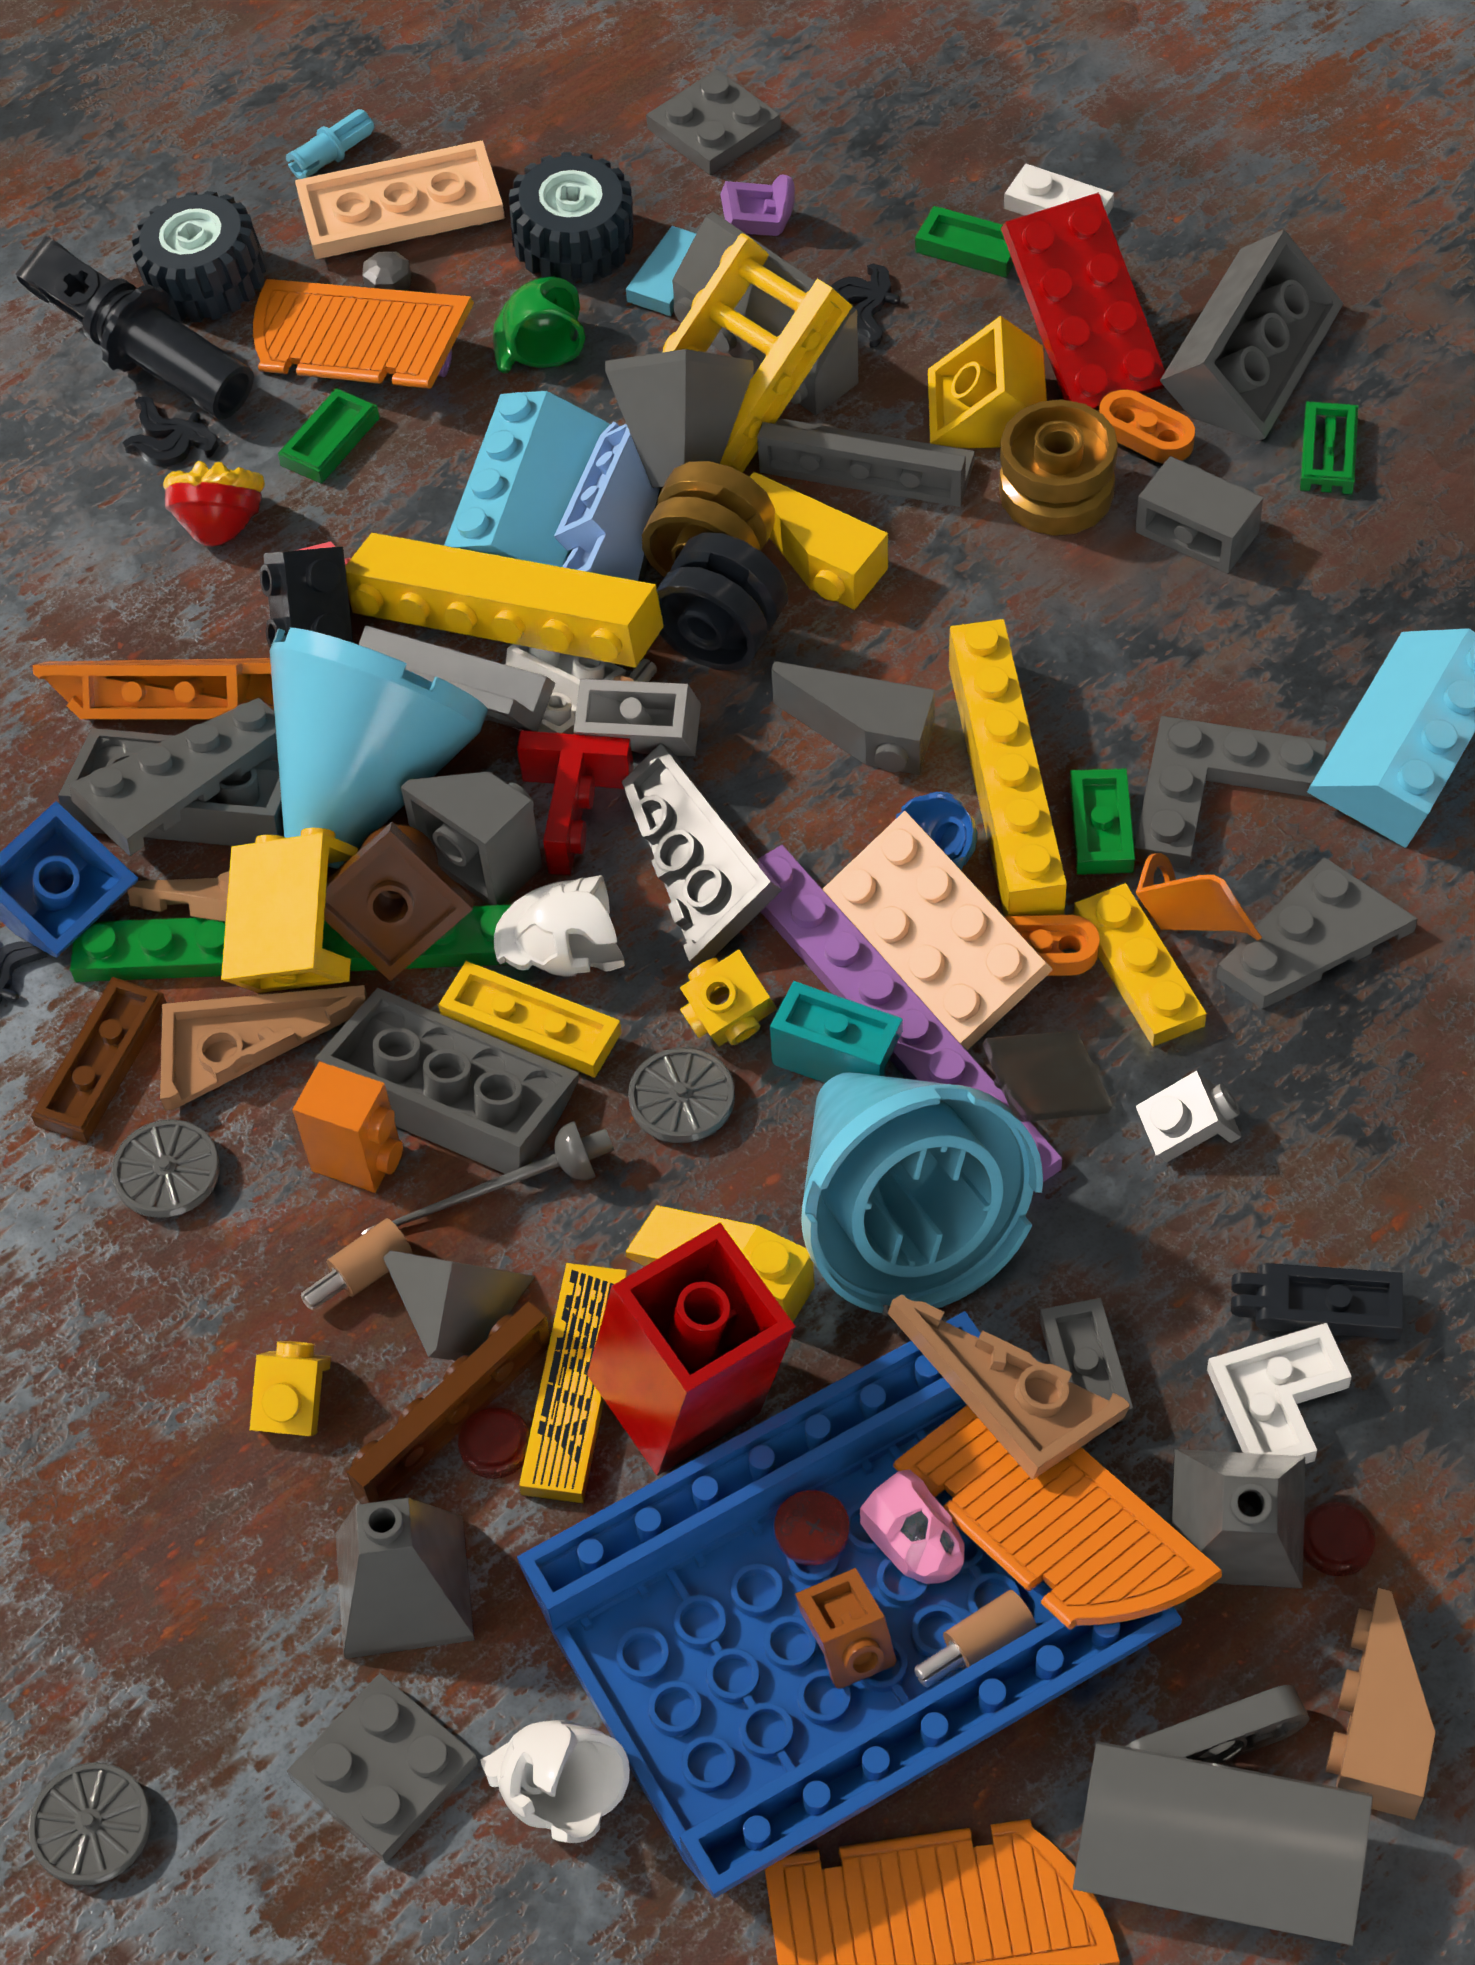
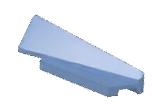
M613 422L600 434L554 537L567 551L572 550L563 565L564 568L638 581L644 557L642 533L650 515L655 509L660 489L652 488L627 424L619 426Z

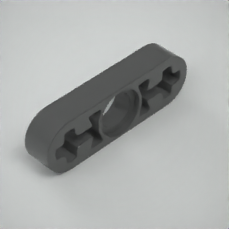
M1283 1685L1146 1735L1125 1747L1220 1764L1295 1734L1307 1725L1310 1718L1295 1687Z

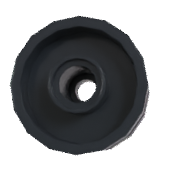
M701 533L689 538L671 567V571L666 574L657 588L664 625L659 634L674 650L697 664L715 670L735 671L750 664L767 637V632L770 631L787 604V584L780 570L763 552L744 540L723 533Z

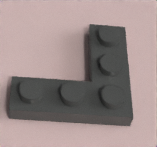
M1161 716L1134 846L1135 861L1145 862L1149 855L1162 853L1170 860L1172 867L1189 870L1206 781L1316 798L1307 791L1324 763L1327 741Z

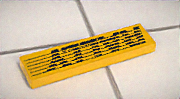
M566 1263L519 1484L521 1495L584 1503L604 1399L587 1376L611 1286L626 1278L627 1270Z

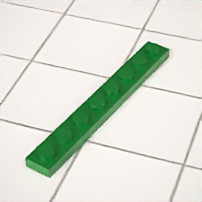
M511 905L473 906L472 911L405 969L462 967L465 961L478 966L500 965L494 950V934L499 920ZM174 918L94 922L73 942L70 971L75 982L110 981L112 977L120 980L221 976L226 921L205 918ZM324 920L323 949L351 959L350 971L378 970Z

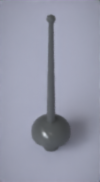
M573 1121L563 1126L558 1132L555 1139V1154L397 1218L392 1222L398 1227L559 1166L567 1175L576 1180H590L596 1176L589 1160L614 1151L612 1142L606 1128L581 1138Z

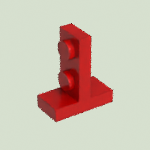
M521 730L517 751L523 782L554 784L543 839L548 873L571 876L575 854H583L586 845V821L581 820L583 809H592L595 787L624 789L622 781L634 770L630 738Z

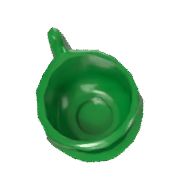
M537 278L525 283L511 295L510 299L501 309L493 328L495 360L500 372L503 374L509 373L515 361L531 367L547 368L565 364L580 354L586 336L583 325L578 321L580 311L579 293L573 284L563 278ZM576 328L578 331V337L575 341H573V336Z

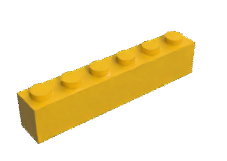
M372 532L345 566L348 597L353 613L636 668L664 627L656 584Z
M1004 619L950 626L949 670L1004 916L1065 915L1066 879Z

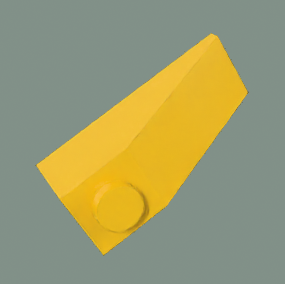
M753 472L750 477L767 492L775 508V524L769 538L809 589L817 592L826 600L839 602L855 610L888 569V533Z
M659 1205L655 1206L625 1252L626 1258L646 1266L721 1222L792 1322L815 1288L814 1263L806 1248L758 1225Z

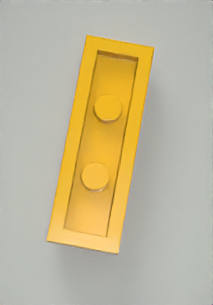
M1126 883L1074 903V915L1086 918L1097 928L1100 937L1098 957L1152 1047L1205 1026L1206 1011Z
M465 961L438 1005L440 1014L594 1078L622 1033L620 1020L468 961Z

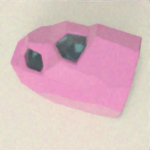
M910 1469L896 1472L876 1488L861 1506L860 1524L873 1542L905 1576L925 1584L948 1581L960 1572L964 1564V1542L953 1524L950 1514L929 1492L923 1480Z

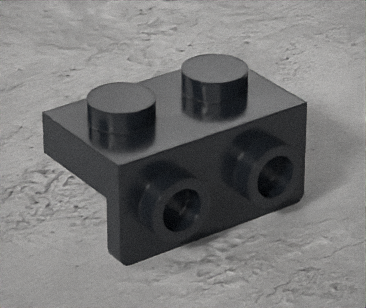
M343 546L265 553L264 565L260 569V584L264 595L268 597L270 619L266 623V639L269 647L271 648L279 628L285 630L284 636L287 637L290 627L318 632L353 643Z

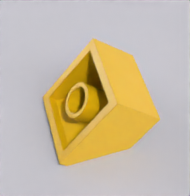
M999 316L928 369L930 444L953 448L1001 447V438L1007 422L1020 410L1038 402L1047 401L1043 345L1004 317Z

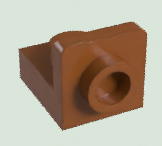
M856 1568L795 1593L800 1612L824 1653L830 1677L836 1688H844L896 1664V1656L885 1616Z

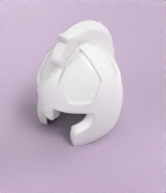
M603 876L582 877L577 880L555 882L537 888L515 901L502 915L496 926L494 950L499 964L507 962L519 970H528L534 965L551 974L564 977L590 972V967H596L603 971H612L624 967V957L616 944L618 941L609 916V896Z
M551 1720L530 1724L513 1735L510 1742L480 1759L489 1785L499 1787V1791L511 1812L529 1826L551 1829L552 1838L564 1843H580L594 1837L600 1830L602 1816L612 1811L623 1799L629 1783V1760L622 1745L616 1739L605 1735L593 1727L581 1726L570 1721Z

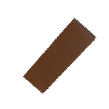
M114 977L111 978L31 1114L35 1126L88 1143L162 1014V1004H167L162 992Z

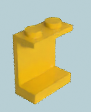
M305 828L301 830V836L290 838L278 835H260L256 837L255 843L231 846L221 980L256 993L349 982L351 959L322 948L328 863L348 861L358 852V848L336 839V833L325 828Z

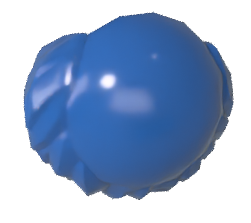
M942 791L910 799L901 807L902 812L896 815V819L906 811L962 870L976 849L978 837L975 819L964 808L963 802L956 796Z

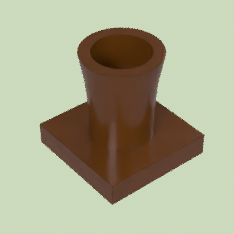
M391 822L389 825L372 832L363 842L361 849L327 879L324 920L391 981L472 911L474 900L438 866L436 849L424 833L413 827Z

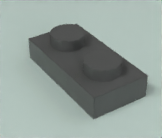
M1101 1298L1040 1309L1039 1322L1051 1364L1071 1372L1072 1376L1069 1382L1098 1396L1110 1400L1112 1394L1115 1393L1123 1397L1130 1404L1125 1418L1119 1422L1132 1420V1402Z

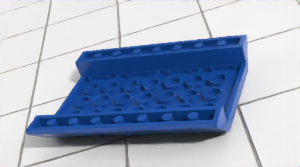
M965 1311L946 1321V1323L978 1338L981 1334ZM912 1341L517 1556L518 1563L559 1648L609 1734L624 1748L629 1760L630 1770L683 1861L714 1899L1182 1623L1180 1615L1174 1607H1171L1156 1614L1130 1621L1104 1625H1081L1069 1630L1041 1604L1043 1597L1053 1590L1044 1580L1031 1591H1027L954 1522L953 1524L958 1529L964 1542V1564L960 1572L952 1579L942 1583L925 1584L905 1576L892 1563L860 1524V1508L876 1488L898 1472L893 1467V1464L900 1456L967 1405ZM944 1490L935 1498L944 1506L953 1497ZM800 1502L803 1503V1505H804V1511H805V1509H806L807 1506H808V1509L806 1510L805 1513H804L803 1510H802V1504H799V1505H798L799 1509L797 1508V1504H798V1503H800ZM793 1510L800 1511L803 1514V1517L798 1518L801 1517L800 1513L797 1517L793 1516ZM921 1511L906 1518L900 1531L911 1542L923 1540L926 1538L929 1520ZM790 1516L793 1517V1520H794L793 1522H792V1518H789L787 1522H788V1523H791V1522H792L791 1525L795 1526V1528L792 1527V1526H790L789 1524L785 1523V1521L787 1520L788 1517H790ZM818 1518H820L821 1521L819 1522L817 1527L824 1530L823 1533L815 1529L813 1533L809 1535L808 1533L812 1529V1526L808 1525L806 1521L815 1524ZM784 1525H786V1527H783V1528H782V1532H783V1533L789 1534V1533L791 1532V1530H790L789 1528L792 1529V1533H791L790 1535H784V1534H782L781 1531H780L781 1527L784 1526ZM835 1531H836L840 1536L838 1537V1536L828 1535L827 1533L837 1535V1534L835 1533ZM941 1535L940 1542L947 1553L951 1554L943 1535ZM828 1536V1537H830V1539H834V1540H835V1544L831 1546L830 1544H833L834 1541H833V1540H830V1542H829V1538H826V1541H827V1542H825V1541H824L825 1537ZM856 1568L885 1616L896 1656V1664L870 1677L838 1689L830 1677L824 1653L800 1612L795 1593ZM1008 1590H1013L1021 1597L1032 1613L1037 1628L964 1670L958 1667L929 1687H925L919 1682L915 1674V1667L947 1647L943 1632Z

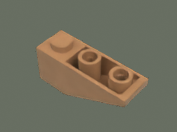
M1378 1588L1372 1610L1359 1608L1351 1648L1363 1651L1359 1672L1346 1670L1338 1709L1350 1712L1347 1733L1342 1734L1334 1731L1325 1772L1338 1775L1336 1783L1338 1788L1372 1794L1371 1809L1415 1820L1424 1797L1435 1729L1392 1591Z

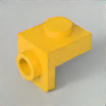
M277 1341L276 1351L256 1355L250 1430L302 1436L317 1434L322 1372L330 1369L331 1356L314 1355L315 1344L295 1341Z

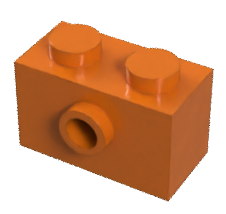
M319 1061L292 1109L311 1171L376 1193L385 1174L391 1175L396 1170L403 1151V1143L399 1140L394 1121L395 1113L391 1109L385 1083Z

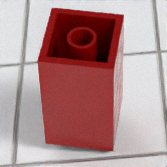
M720 1222L611 1286L587 1376L654 1473L659 1476L760 1414L796 1326Z

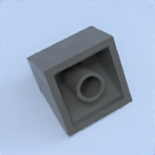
M490 772L410 779L401 786L409 826L424 833L433 843L437 852L438 866L451 879L489 905H504L543 867L538 842L539 836L533 812L534 804L529 794L518 784L513 782L507 784Z

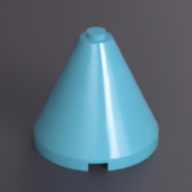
M290 627L287 637H285V630L279 628L270 648V664L284 837L301 836V830L305 828H325L334 831L336 839L359 849L372 832L381 828L405 805L401 786L410 779L434 777L480 733L488 709L481 701L439 677H435L433 682L406 670L407 663L383 653L336 637ZM346 861L328 863V867L338 869Z
M852 1072L832 1077L822 1086L816 1099L802 1204V1233L811 1260L837 1294L846 1301L869 1311L882 1313L883 1305H891L892 1300L901 1294L907 1299L923 1301L935 1308H940L960 1300L987 1283L1011 1260L1032 1227L1031 1222L1026 1218V1214L1032 1200L1033 1191L1035 1193H1042L1043 1187L1042 1163L1036 1143L1026 1127L1005 1104L978 1089L961 1085Z

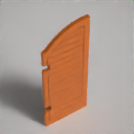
M266 279L255 307L253 319L254 344L260 359L258 369L260 372L287 374L292 364H297L296 373L299 376L378 384L383 383L384 377L388 373L394 374L392 377L393 385L431 389L474 302L471 296Z
M968 1405L900 1456L893 1464L897 1471L910 1469L923 1480L934 1497L946 1490L953 1498L943 1508L950 1514L952 1521L1027 1591H1031L1044 1580L1053 1590L1043 1597L1041 1604L1069 1630L1075 1626L1118 1623L1156 1614L1195 1596L1222 1577V1570L1082 1447L1032 1480Z
M1031 1819L991 1824L990 1830L993 1845L973 1847L971 1829L963 1828L840 1846L839 1857L842 1861V1867L822 1869L819 1850L792 1853L765 1869L778 1965H1119L1120 1960L1113 1934L1093 1893L1073 1890L1075 1866L1052 1842L1032 1827Z

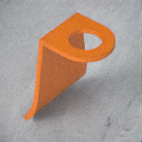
M1154 853L1148 856L1141 873L1136 895L1161 930L1236 931L1247 933L1257 941L1263 938L1224 879L1212 874L1176 880L1174 869L1166 855ZM1159 867L1163 873L1165 883L1154 885V873L1156 868Z

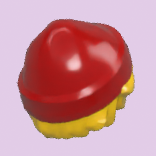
M197 461L189 473L178 470L169 473L165 477L163 482L165 508L173 514L196 542L203 546H219L237 536L251 518L259 513L262 502L261 491L265 485L264 477L258 472H252L241 467L235 470L228 469L222 462H215L212 468L208 469L204 462Z

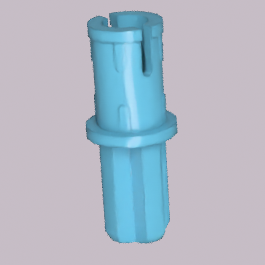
M357 109L330 128L322 126L317 130V135L310 141L286 154V161L291 162L288 164L290 170L298 179L310 177L334 160L340 162L344 159L345 151L371 135L375 128L372 119L366 111Z

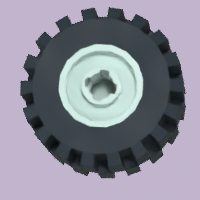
M561 152L560 157L553 158L551 155L541 158L540 164L530 163L524 168L525 175H517L513 181L514 189H510L509 193L513 247H515L516 257L519 262H525V268L532 274L540 271L541 278H563L571 284L573 278H581L582 283L585 284L593 282V274L599 273L602 278L612 274L611 264L618 268L621 267L625 262V254H630L632 250L634 233L632 190L629 181L624 180V173L619 168L611 169L610 161L604 158L594 160L592 154L582 152L580 156H573L572 152Z
M197 191L186 193V196L180 198L174 196L167 199V203L163 206L157 205L149 211L150 216L142 218L137 224L139 231L132 235L131 242L133 247L131 251L144 285L159 286L168 293L170 297L169 310L174 319L183 321L186 317H189L191 322H202L204 318L211 317L212 320L222 318L221 314L228 311L234 313L241 308L240 304L242 302H250L256 295L254 289L262 287L265 280L263 273L266 272L264 255L250 214H248L246 207L241 202H235L234 197L227 194L218 197L217 192L206 191L204 194H197Z

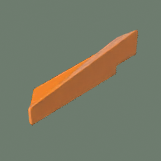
M270 658L47 661L33 665V674L38 679H45L68 702L66 706L79 719H213L235 709L240 704L260 698L274 710Z

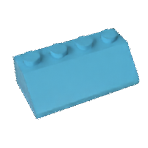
M548 391L500 394L444 546L563 567L572 550L567 551L554 535L600 434L611 424Z
M1469 628L1401 632L1307 792L1406 848L1429 814L1475 733V632Z

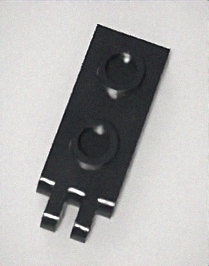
M1264 1263L1257 1267V1273L1240 1272L1231 1277V1290L1239 1294L1231 1298V1313L1238 1317L1256 1318V1326L1260 1329L1298 1332L1327 1323L1332 1335L1398 1340L1401 1338L1403 1331V1272Z

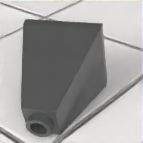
M682 349L605 361V372L652 488L662 489L673 469L685 463L711 461L720 464L754 371L753 360Z
M1174 1449L1172 1527L1222 1570V1577L1213 1584L1302 1589L1305 1456ZM1238 1500H1243L1250 1504L1256 1516L1249 1517L1244 1515L1238 1508Z
M411 1498L355 1505L335 1534L343 1654L345 1659L474 1641L463 1516Z

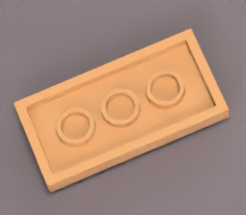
M483 140L295 180L315 260L505 219L503 203Z
M906 811L895 819L822 889L954 1038L967 1050L1053 970Z

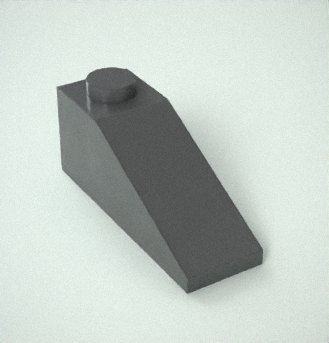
M774 661L771 669L773 704L865 765L879 767L888 772H906L920 775L935 725L934 689Z

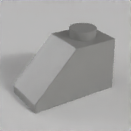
M580 679L574 733L579 735L630 738L632 751L641 754H650L661 743L676 756H695L701 703L688 684Z

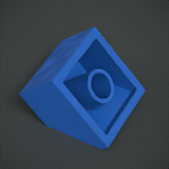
M55 801L0 852V921L18 937L57 958L137 883L138 877Z

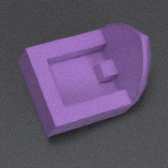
M785 174L779 175L772 185L725 181L720 193L725 220L745 234L778 236L784 231L794 208L795 187L792 178Z

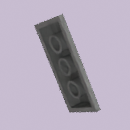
M91 728L58 795L60 805L89 832L106 834L72 802L69 784L90 775L97 769L112 765L174 735ZM275 751L242 776L230 774L219 782L220 792L205 803L199 799L194 800L180 810L181 820L165 832L155 828L144 837L229 846L255 843L256 837L260 835L284 837L278 752Z
M379 988L370 995L315 1057V1068L320 1061L385 1083L391 1109L395 1113L394 1121L397 1127L504 1174L532 1163L557 1124L579 1081V1073Z
M1096 1741L1073 1890L1353 1946L1373 1796L1369 1793Z

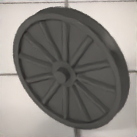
M684 1047L664 1050L645 1060L631 1078L628 1098L632 1116L642 1130L662 1141L688 1143L712 1135L726 1123L733 1111L735 1091L733 1078L729 1070L718 1058L699 1049Z
M160 1120L140 1127L122 1142L113 1158L111 1168L112 1181L119 1198L134 1212L152 1218L174 1217L194 1209L210 1195L219 1178L220 1159L212 1138L199 1126L183 1120Z
M99 1762L73 1766L55 1776L37 1796L28 1821V1837L31 1849L42 1867L50 1875L65 1883L86 1886L111 1880L128 1869L139 1857L146 1845L151 1828L149 1801L137 1780L120 1767Z

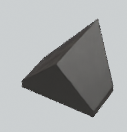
M391 1250L383 1257L428 1357L453 1361L464 1355L470 1356L488 1339L493 1326L502 1317L510 1313L535 1278V1276Z

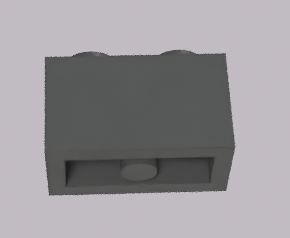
M1170 456L1138 496L1135 532L1228 574L1259 533L1264 497L1251 492L1243 486H1237L1205 472L1197 466L1189 465Z

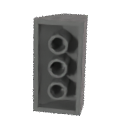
M713 211L705 216L672 280L674 313L680 323L683 322L690 311L697 293L706 287L719 267L725 250L734 244L741 233H744ZM754 240L769 254L763 265L765 268L805 293L811 289L815 283L813 279ZM750 284L734 309L776 337L782 333L795 313L793 309L753 284ZM854 307L851 308L790 400L794 404H800L815 416L859 383L857 309ZM723 327L712 342L715 348L722 353H728L735 358L753 360V375L766 357V354Z
M1285 229L1239 250L1160 381L1191 418L1255 440L1264 439L1344 303Z

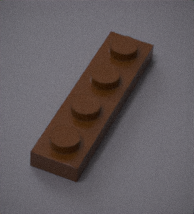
M528 1301L514 1315L507 1314L502 1317L491 1329L488 1339L470 1356L464 1355L458 1358L446 1371L443 1381L425 1398H417L406 1406L400 1414L397 1424L379 1441L373 1440L363 1446L354 1457L351 1467L346 1471L355 1498L361 1504L387 1501L548 1349L551 1338L546 1315Z

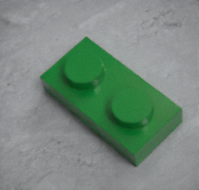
M1127 768L1070 770V795L1077 875L1134 873L1135 854Z

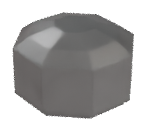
M377 252L364 261L362 276L365 287L402 291L410 289L411 271L409 260L399 253Z

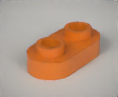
M1133 390L1113 391L1102 399L1099 412L1114 427L1118 443L1159 463H1165L1170 456L1183 461L1192 453L1195 426L1187 416Z
M1077 915L1004 916L1053 969L1047 976L1079 975L1091 969L1097 961L1100 941L1099 933L1094 924L1084 917ZM1070 948L1077 952L1063 953L1062 950Z

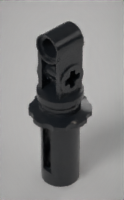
M47 236L43 238L14 275L36 297L47 304L54 305L82 324L84 335L102 347V361L113 371L119 369L122 372H127L138 365L219 420L231 417L242 407L248 398L254 380L252 369L171 317V311L169 310L170 297L159 286L152 287L148 284L136 288L123 278L110 280Z

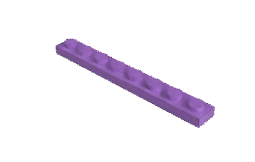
M780 845L760 857L758 860L782 889L760 912L827 989L836 996L903 1018V1032L889 1059L903 1076L911 1080L966 1086L988 1093L1000 1100L1015 1114L1034 1139L1041 1158L1043 1182L1061 1171L1062 1157L787 849Z

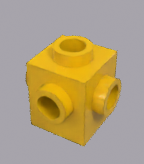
M740 950L735 951L720 962L717 958H712L701 963L689 973L688 978L690 981L680 987L689 1002L680 1009L698 1038L709 1033L719 1047L729 1041L730 1045H736L745 1041L760 1029V1024L758 1023L760 1020L777 1010V1007Z

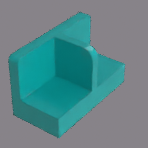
M793 981L770 1025L772 1063L778 1067L826 1083L836 1075L847 1072L885 1076V1067L903 1032V1018Z

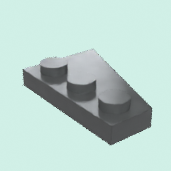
M1324 857L1259 922L1256 928L1263 938L1257 941L1250 935H1247L1218 964L1216 978L1261 1009H1264L1321 980L1323 972L1349 959L1354 963L1372 954L1374 946L1394 936L1399 940L1415 932L1418 918Z

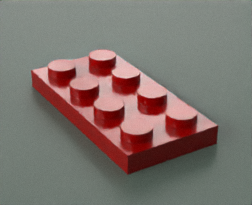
M1099 192L1006 221L1001 227V231L1064 400L1083 403L1098 410L1102 399L1113 391L1133 390L1144 395L1164 388L1165 386L1161 383L1160 379L1165 373V369Z

